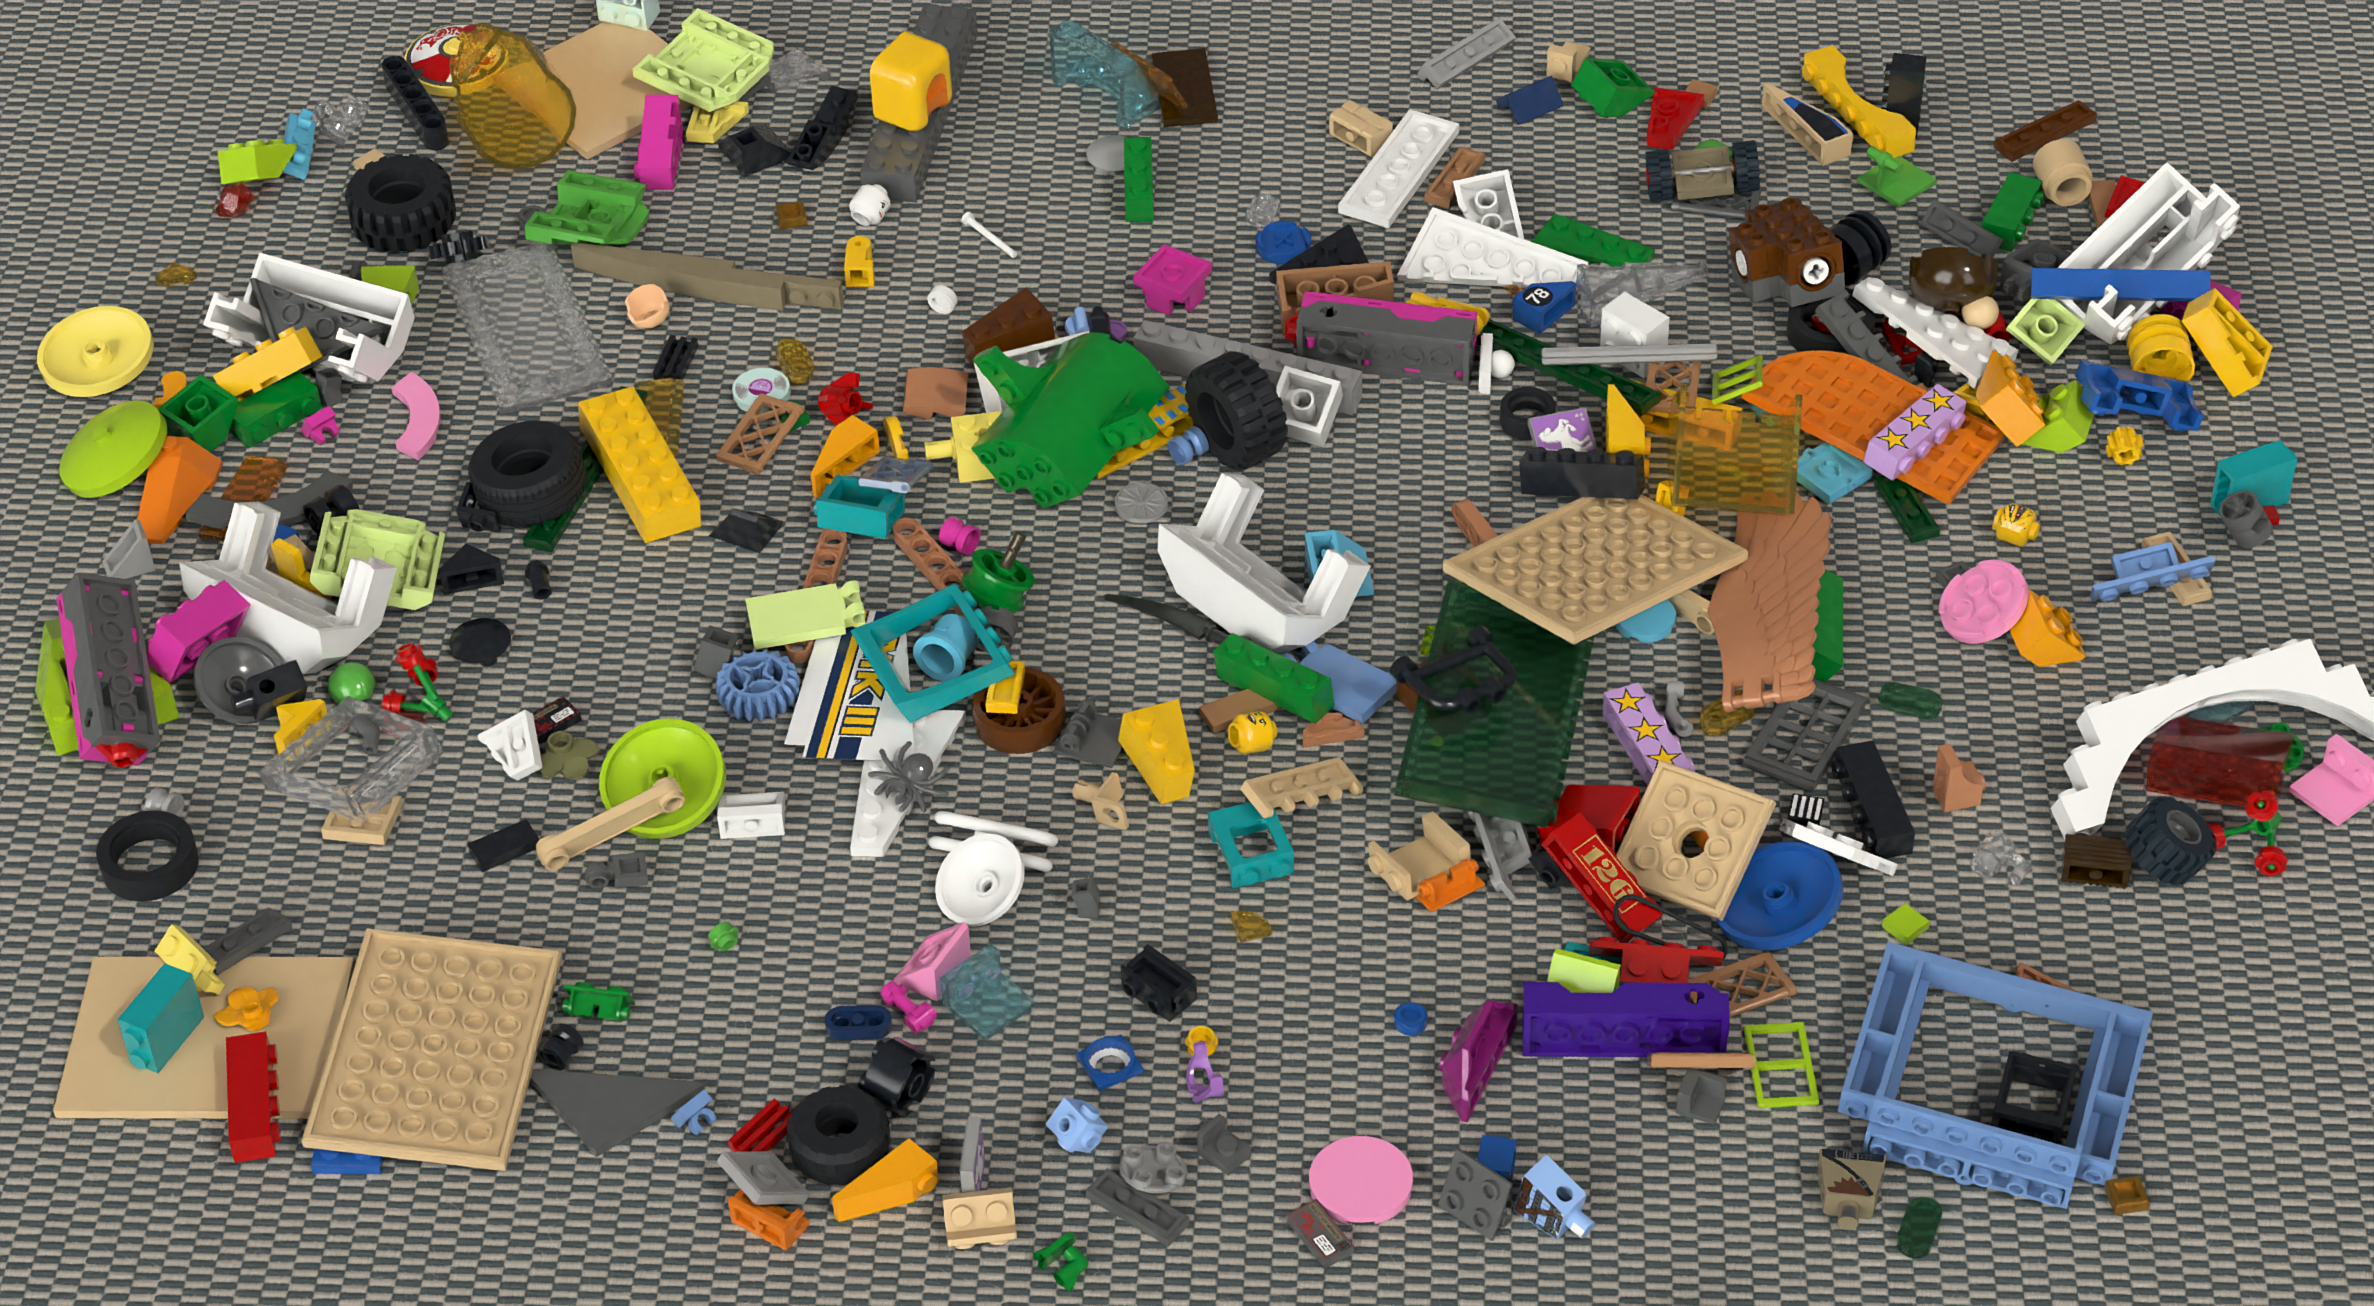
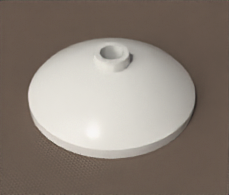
M991 833L975 835L959 843L944 859L936 878L935 894L942 912L957 924L965 922L968 927L986 925L1006 913L1016 901L1024 881V862L1019 850L1008 839Z

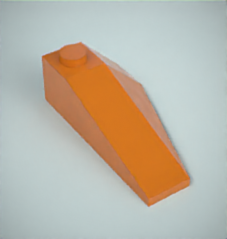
M166 436L161 451L148 468L137 520L141 521L147 541L150 544L165 543L183 522L182 516L205 490L210 491L214 487L221 471L222 460L188 437Z

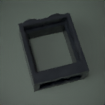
M2010 1050L1994 1107L1991 1126L2060 1145L2078 1066ZM2013 1080L2063 1092L2057 1115L2007 1104Z

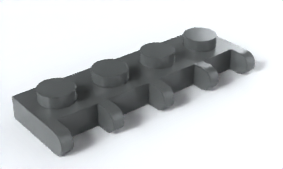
M1847 291L1840 293L1817 307L1815 313L1849 355L1864 359L1912 384L1919 380L1916 375L1908 378L1898 366L1902 358L1899 355L1891 357L1879 343L1884 339L1882 333L1873 335L1862 322L1866 317L1864 311L1862 310L1858 313L1853 311L1846 302L1850 297Z

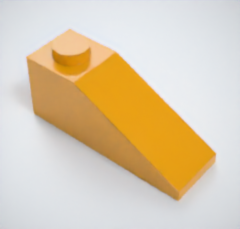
M854 415L831 430L811 472L813 496L816 498L820 497L824 493L826 485L830 484L837 474L848 476L880 452L878 430Z
M908 1138L832 1197L834 1218L838 1222L916 1201L923 1194L931 1192L936 1184L939 1183L937 1160Z

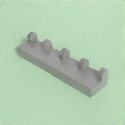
M1499 17L1424 63L1418 72V77L1422 81L1428 79L1436 89H1439L1512 44L1516 36Z

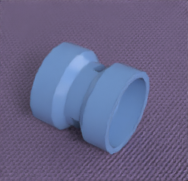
M1196 426L1185 430L1182 436L1177 435L1171 438L1167 443L1171 457L1182 466L1192 461L1193 456H1201L1208 452L1209 449L1205 434Z

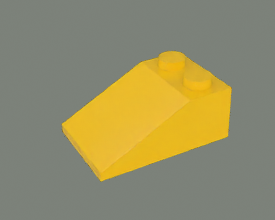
M1608 384L1606 453L1628 450L1632 451L1633 454H1643V457L1650 455L1651 437H1645L1644 423L1615 385ZM1644 459L1645 477H1649V459Z

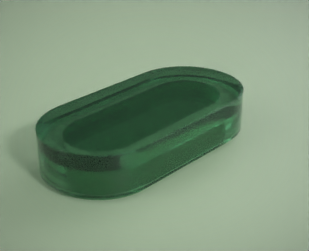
M1898 682L1884 684L1878 696L1880 705L1886 710L1922 719L1936 718L1940 714L1943 705L1942 698L1936 692Z
M1917 1197L1909 1202L1897 1236V1248L1903 1255L1918 1259L1930 1253L1942 1218V1208L1936 1200L1929 1197Z

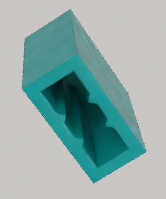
M2281 440L2219 460L2210 506L2220 516L2219 508L2222 501L2230 494L2242 490L2253 492L2262 507L2270 505L2277 507L2288 503L2297 465L2295 453L2289 450Z
M164 963L117 1019L129 1060L135 1067L139 1069L146 1068L159 1073L203 1020L204 1014L193 975Z

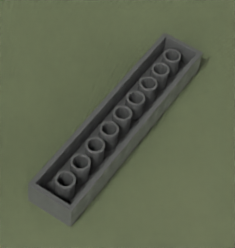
M937 4L923 5L913 34L940 43L947 48L950 59L952 98L945 107H938L928 116V124L917 132L908 131L879 120L860 170L861 186L877 184L887 191V196L890 200L917 203L978 36L976 9L939 6Z

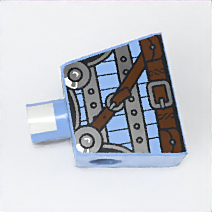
M1545 1155L1523 1176L1513 1210L1554 1239H1558L1570 1229L1583 1239L1595 1225V1222L1582 1212L1587 1197L1585 1191L1550 1157Z

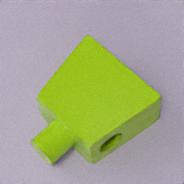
M415 265L361 267L363 282L406 293L412 306L419 290Z

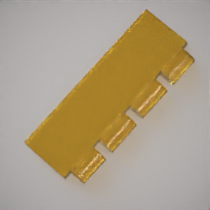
M673 378L638 381V389L648 393L643 404L675 458L678 457L684 381L681 379L673 380Z

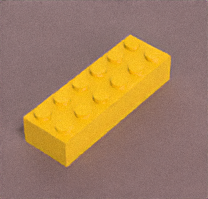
M634 386L578 402L580 429L643 541L648 543L701 527L700 500Z

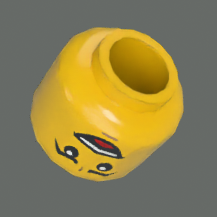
M1261 711L1241 713L1235 716L1233 722L1228 727L1230 744L1242 754L1265 752L1271 748L1274 739L1277 737L1275 722L1271 721L1270 717Z

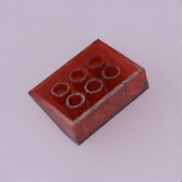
M2185 717L2175 718L2159 728L2153 741L2147 764V791L2246 807L2248 805L2247 799L2252 793H2261L2263 790L2273 793L2275 801L2279 803L2294 734Z

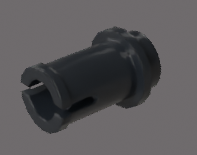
M539 560L528 563L525 569V577L530 580L534 598L542 600L552 594V589L547 577L549 573L548 566Z

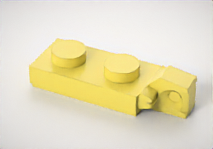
M171 924L155 952L168 965L191 973L197 991L203 989L207 993L209 991L219 995L225 983L213 972L217 962L182 927Z

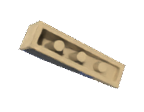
M1770 83L1763 84L1762 107L1820 164L1824 166L1851 155L1853 133L1837 118Z

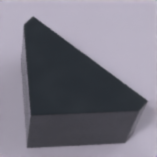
M469 544L463 545L439 569L444 595L504 584L500 558Z

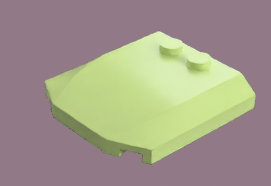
M697 8L682 22V32L656 57L648 54L633 68V77L671 95H678V98L711 112L737 102L769 71L774 53V43Z
M347 510V516L331 517L332 512H325L309 581L322 594L340 597L351 558H360L369 562L370 557H376L397 567L386 607L394 606L417 610L432 603L445 533L440 531L439 536L425 530V523L415 519L364 510Z

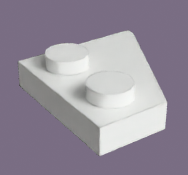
M524 710L478 734L480 742L488 746L492 751L491 755L496 761L502 763L503 769L511 778L518 781L543 768L533 714L529 711Z

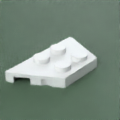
M1783 818L1779 830L1790 836L1888 875L1894 876L1898 864L1862 850L1864 843L1838 834L1836 839L1832 838L1834 831L1808 821L1805 827Z

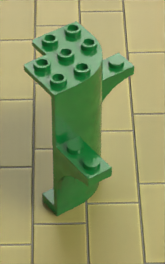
M1085 333L1063 342L1046 363L1039 368L1021 365L1007 357L997 346H993L978 353L974 357L973 362L1008 406L971 449L1007 493L1026 487L1034 500L1042 508H1048L1079 496L1116 451L1153 438L1160 429L1148 414L1168 391L1169 385L1140 351L1124 340L1121 344L1110 340V335L1105 333Z

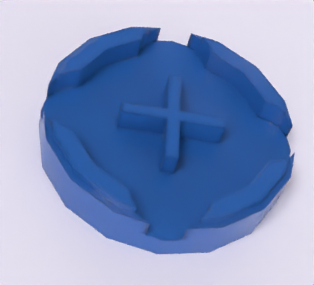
M1292 221L1269 223L1264 226L1263 231L1256 234V251L1261 258L1274 264H1285L1311 247V234L1304 226L1303 229L1297 227V223Z

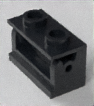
M1149 944L1143 947V951L1130 960L1127 966H1120L1121 986L1124 992L1132 998L1135 997L1144 1003L1152 1013L1162 1016L1169 1022L1197 1000L1196 977Z

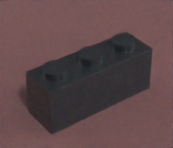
M1893 53L1892 64L1886 63L1884 80H1889V86L1884 85L1882 102H1887V108L1882 107L1881 109L1902 114L1916 128L1915 139H1917L1927 56Z

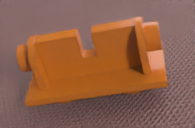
M1464 859L1461 863L1449 868L1448 879L1447 874L1443 871L1429 879L1422 880L1421 885L1418 886L1420 895L1416 896V898L1432 913L1485 886V882L1475 874L1479 870L1477 862L1474 859Z

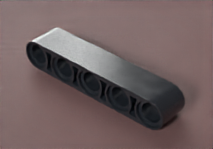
M391 56L384 59L381 65L386 88L425 147L433 151L446 148L449 144L445 118L406 60L400 56Z

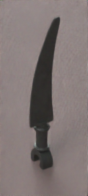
M1104 595L1105 600L1155 616L1187 632L1198 640L1205 637L1207 642L1213 641L1220 645L1229 636L1219 631L1216 623L1167 604L1123 595ZM1241 635V637L1251 641V638Z

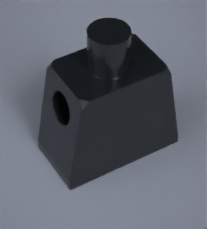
M297 660L287 662L248 678L245 692L231 696V704L235 713L240 714L251 710L256 720H262L277 716L276 707L279 705L303 702L308 686Z

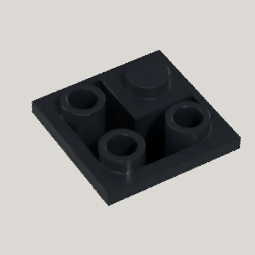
M767 124L750 127L730 135L718 143L719 149L744 176L787 160L791 154V150Z

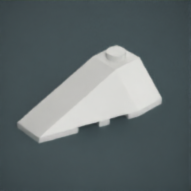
M1508 169L1453 181L1459 209L1466 219L1524 239Z

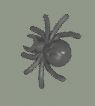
M908 741L901 748L896 760L897 768L888 759L885 750L880 749L879 753L882 760L893 773L881 771L868 773L869 777L891 778L885 780L874 791L876 796L883 789H885L886 798L893 791L900 792L895 797V804L903 803L899 811L904 812L911 803L914 793L920 804L921 811L925 812L926 804L919 790L936 796L949 795L947 791L924 787L942 779L950 770L949 766H945L938 775L928 780L933 771V762L926 754H911L906 758L903 765L901 764L905 752L912 745L911 741Z

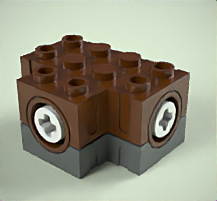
M1786 198L1780 203L1772 205H1758L1752 210L1745 211L1746 222L1739 224L1738 227L1728 229L1733 281L1754 303L1781 296L1784 300L1788 301L1791 307L1834 297L1845 291L1842 241L1836 238L1835 234L1828 227H1825L1824 223L1817 216H1814L1813 212L1806 205H1803L1799 198Z

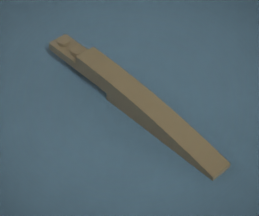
M572 242L571 244L574 267L641 286L655 284L667 292L781 311L784 310L786 303L841 310L844 304L842 281L736 269L735 261L586 243Z

